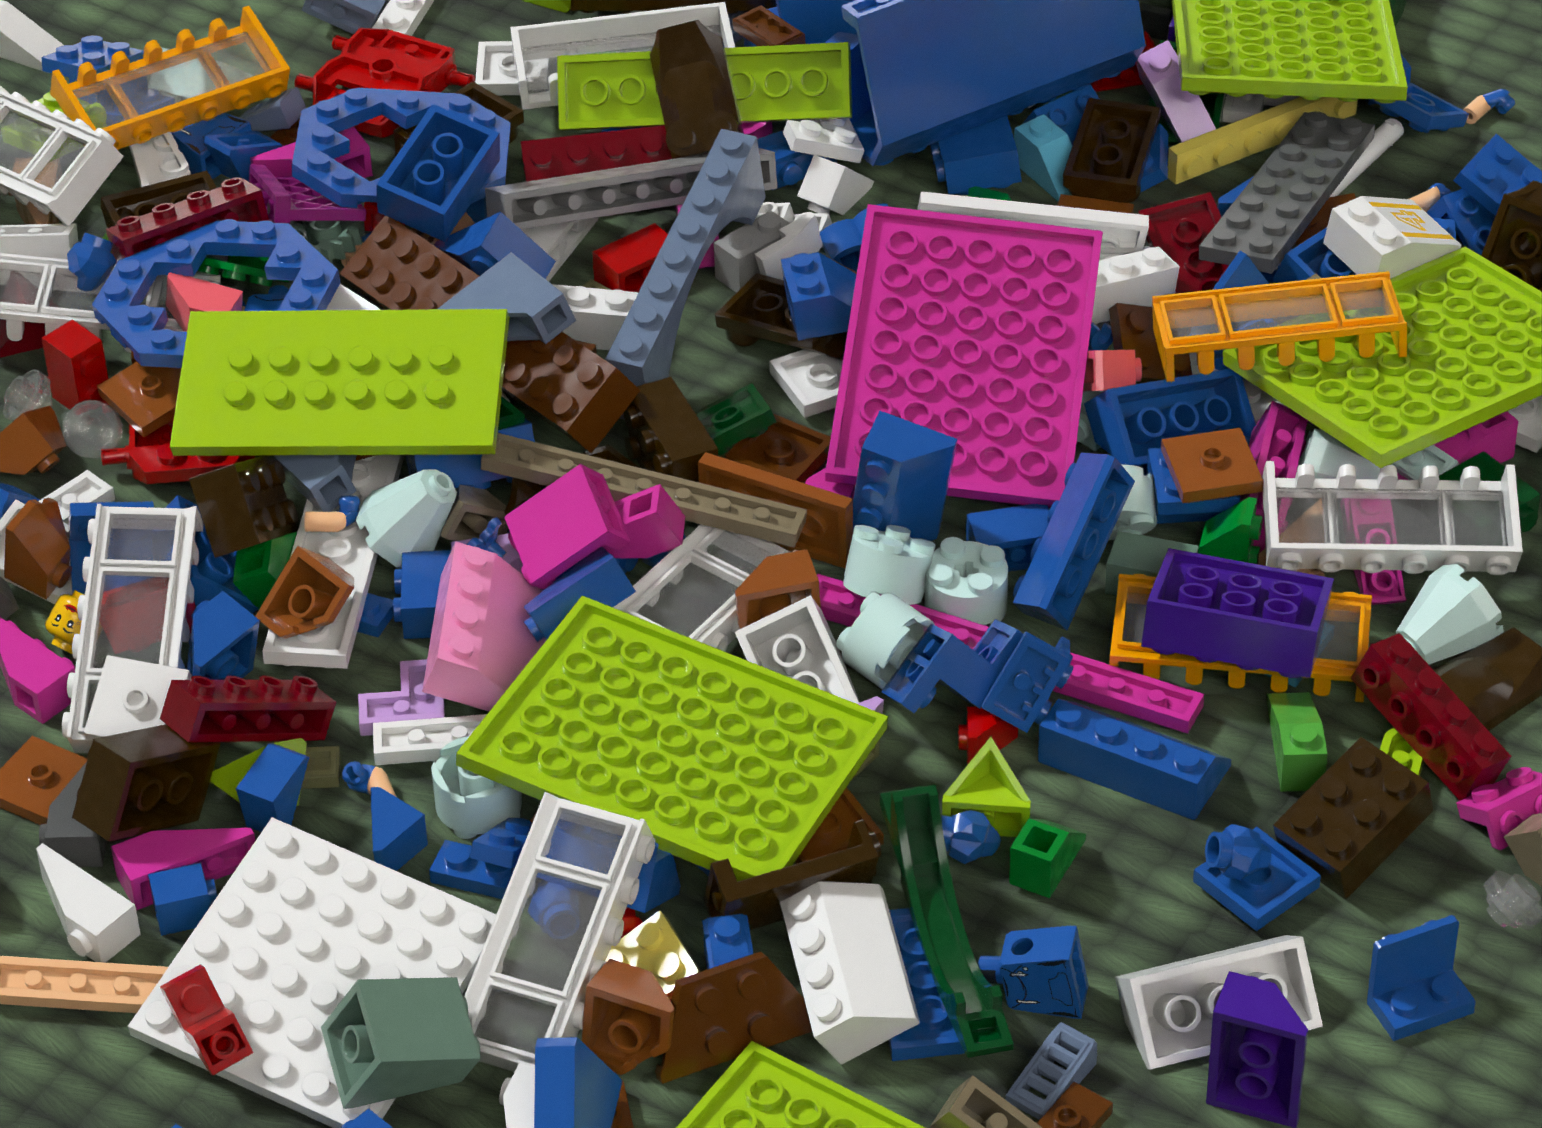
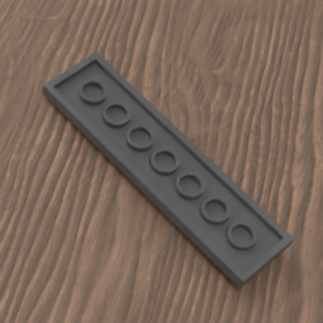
M1304 112L1199 245V260L1230 265L1238 252L1242 251L1248 255L1260 272L1272 274L1374 139L1375 125L1362 123L1361 120L1356 118L1340 119L1329 117L1322 112Z

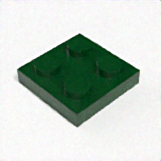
M753 383L695 412L718 447V456L728 452L733 447V444L747 437L754 438L762 435L768 430L770 425L777 422L772 410Z

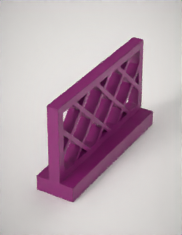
M250 164L249 182L262 190L268 218L273 223L290 224V221H366V209L362 204H359L357 208L340 207L294 177H275L265 165Z

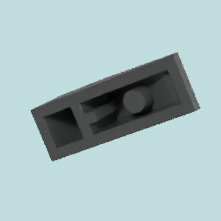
M86 762L49 806L47 824H40L39 845L45 844L78 867H103L107 840L72 818Z

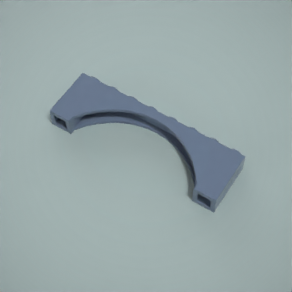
M725 129L720 130L605 358L607 362L615 366L636 386L669 377L671 359L682 312L695 275L707 250L716 236L731 221L752 225L766 198L756 136Z
M512 252L438 308L507 309L510 318L507 341L541 340L544 344H547L576 321L564 294ZM273 455L275 461L278 460L281 463L285 479L321 512H331L338 506V500L341 496L352 495L357 491L352 483L357 455Z

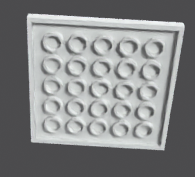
M271 818L129 1023L128 1029L131 1036L208 1071L180 1028L160 989V986L201 964L205 967L224 1007L234 1013L254 1052L216 1075L332 1128H341L347 1121L354 1120L368 1108L383 1119L396 1098L352 1109H343L321 1026L358 979L457 977L461 993L463 994L470 983L496 914L275 818Z

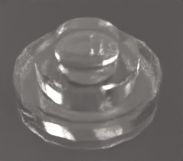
M33 369L24 376L15 378L4 395V402L6 403L3 414L5 418L13 422L24 412L49 405L52 406V399H50L51 381L49 377L39 370Z
M86 400L76 404L68 411L63 421L62 434L66 445L73 453L87 459L102 458L101 449L118 447L122 438L123 425L118 413L111 406L96 400Z
M1496 871L1484 883L1485 891L1488 894L1486 900L1489 904L1486 910L1489 916L1500 926L1506 928L1510 925L1514 928L1522 927L1526 930H1532L1542 920V907L1538 903L1541 897L1535 887L1524 877L1518 874L1511 876L1503 871Z

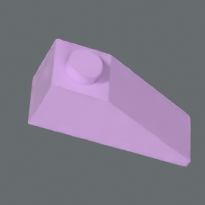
M1167 40L1142 53L1136 61L1139 78L1156 106L1161 108V114L1178 142L1182 143L1216 130L1200 96L1191 94L1188 91H1181L1178 56L1170 42Z

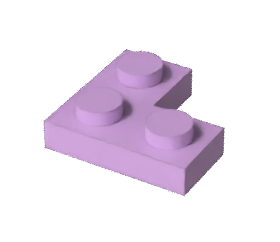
M427 659L400 661L401 691L358 694L360 736L373 735V723L445 717V699L422 692Z

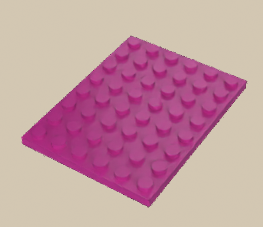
M868 204L826 464L825 481L856 485L862 446L879 411H883L958 439L947 496L1020 505L1043 504L1048 505V508H1051L1056 500H1060L1066 487L1064 481L1067 470L1074 463L1103 231Z

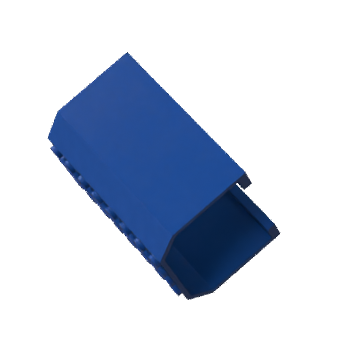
M776 0L779 17L803 32L806 44L825 43L837 32L858 35L872 108L852 125L865 150L862 158L872 166L889 164L896 157L907 153L920 152L927 145L1000 117L1019 114L1026 107L1037 103L1053 101L1060 94L1071 90L1084 89L1089 83L1102 78L1116 77L1121 71L1135 65L1146 46L1139 0Z

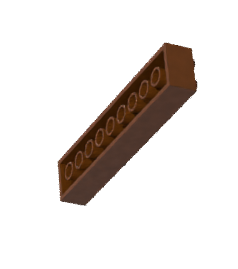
M388 216L383 217L339 273L362 294L385 310L438 309L479 277V275ZM564 332L558 334L547 344H544L541 340L507 341L502 392L590 453L595 450L641 391L615 366Z

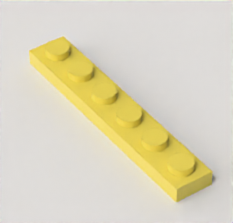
M1298 97L1169 147L1168 178L1176 185L1279 145L1304 112H1322L1329 117L1340 119L1353 116L1357 111V101L1345 102L1333 97L1306 100Z

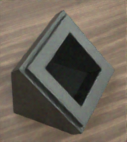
M1140 2L1143 31L1149 33L1151 38L1167 41L1169 25L1173 17L1172 11Z

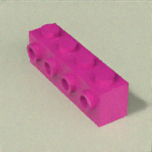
M1273 400L1252 430L1249 448L1261 476L1263 475L1266 461H1274L1275 478H1295L1299 458L1306 445L1304 435L1308 420L1292 409ZM1263 492L1240 495V502L1248 497L1257 498L1256 515L1263 516L1260 539L1259 541L1254 540L1253 546H1259L1261 553L1266 548ZM1277 498L1279 536L1287 528L1288 522L1285 521L1293 498Z

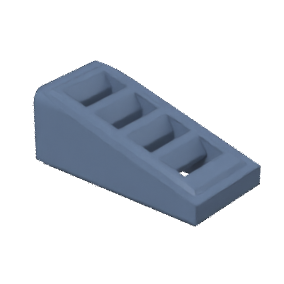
M294 87L284 91L275 98H270L247 109L239 118L250 122L252 131L289 129L300 118L301 110L306 109L299 89Z
M1060 1022L1048 1035L1006 1094V1100L1013 1106L1040 1120L1073 1082L1079 1084L1095 1067L1097 1063L1096 1041ZM1054 1061H1056V1062H1058L1059 1064H1061V1065L1067 1067V1069L1065 1070V1069L1061 1068L1060 1066L1054 1064ZM1043 1075L1051 1079L1052 1081L1056 1082V1084H1052L1051 1082L1043 1079L1041 1076ZM1032 1087L1047 1097L1043 1100L1028 1090Z

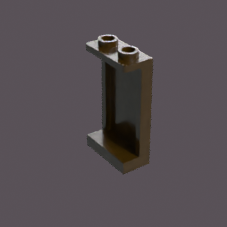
M862 819L854 822L847 849L738 882L728 858L711 863L704 896V903L710 917L736 914L747 915L749 929L753 930L783 921L784 916L780 902L819 881L871 884L873 877L876 876L878 858L882 854L878 837L874 832H868Z

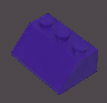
M1228 972L1213 1010L1206 1104L1297 1128L1308 1028L1275 983L1261 980L1254 976Z

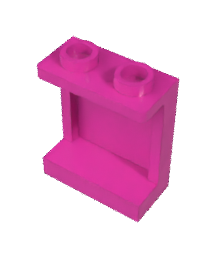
M579 464L504 516L510 531L508 539L520 556L523 564L521 572L525 580L532 587H538L543 590L556 581L557 576L605 544L618 551L631 542L604 475L582 464Z

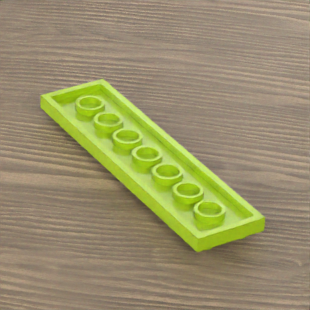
M849 42L725 48L742 123L852 118L851 47ZM651 51L557 56L559 130L635 128L665 125L649 55Z

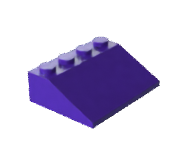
M1168 548L1147 600L1141 646L1152 648L1155 652L1165 655L1179 653L1194 656L1202 662L1222 661L1232 663L1244 670L1264 669L1279 672L1280 675L1287 678H1311L1334 578Z

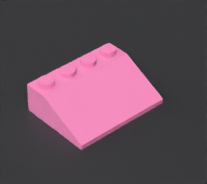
M455 541L440 577L422 692L490 711L545 643L544 638L537 642L524 623L530 617L524 606L543 590L538 587H532L525 580L523 574L496 553Z

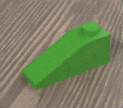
M1309 692L1267 694L1266 701L1280 792L1307 791L1326 772L1327 748L1321 718Z

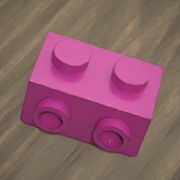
M1529 767L1516 768L1509 771L1505 779L1495 784L1482 785L1473 789L1471 796L1456 803L1460 819L1486 826L1492 848L1502 850L1508 847L1504 836L1531 815L1542 813V773L1532 771Z

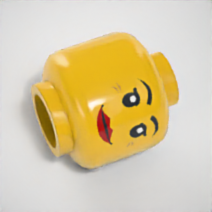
M74 590L72 595H60L45 623L46 630L55 636L51 644L70 654H73L72 643L74 634H80L82 620L78 619L77 605L79 596L84 594ZM100 621L98 625L96 643L103 631Z

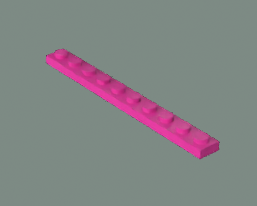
M817 574L821 610L825 619L852 627L855 620L861 614L860 607L866 597L848 590L841 580ZM918 604L910 605L933 621L935 626L953 634L971 649L976 646L989 628L988 626ZM1071 652L1070 654L1073 655L1070 665L1074 666L1073 671L1062 689L1057 686L1053 689L1054 692L1187 734L1204 706L1203 693Z

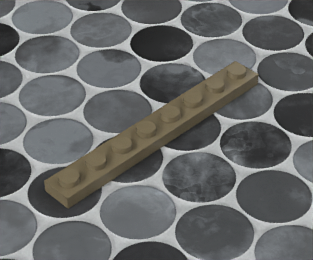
M501 433L497 434L496 453L483 454L481 457V470L549 486L567 472L582 464L604 475L614 501L661 484L686 516V521L794 548L806 523L807 509Z

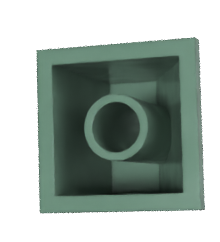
M457 977L358 979L321 1026L343 1109H352L462 1082L481 1059L480 1043L478 1038L474 1036L468 1016V1003L461 993Z

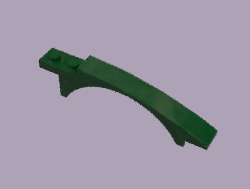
M918 786L880 793V806L901 871L900 883L913 924L939 996L967 1058L1013 1050L1014 1044L1002 1009L1000 986H992L983 976L973 955L962 922L948 863L936 786Z

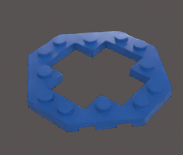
M375 88L349 89L343 94L328 100L319 101L317 104L301 110L292 160V177L340 207L357 208L359 204L364 202L377 203L376 184L381 177L370 182L334 160L337 157L350 153V139L338 132L380 115L408 129L419 124L430 106L435 104L500 133V161L472 201L474 203L486 197L485 188L506 184L511 123L463 94Z
M233 219L214 221L119 260L92 303L95 318L101 324H107L111 335L124 348H130L135 360L141 366L182 368L187 332L164 329L168 322L165 308L140 305L158 275H168L171 272L183 276H195L206 255L269 257L264 266L267 280L294 281L278 311L326 310L341 282L338 269L289 223H273L271 221L239 222Z

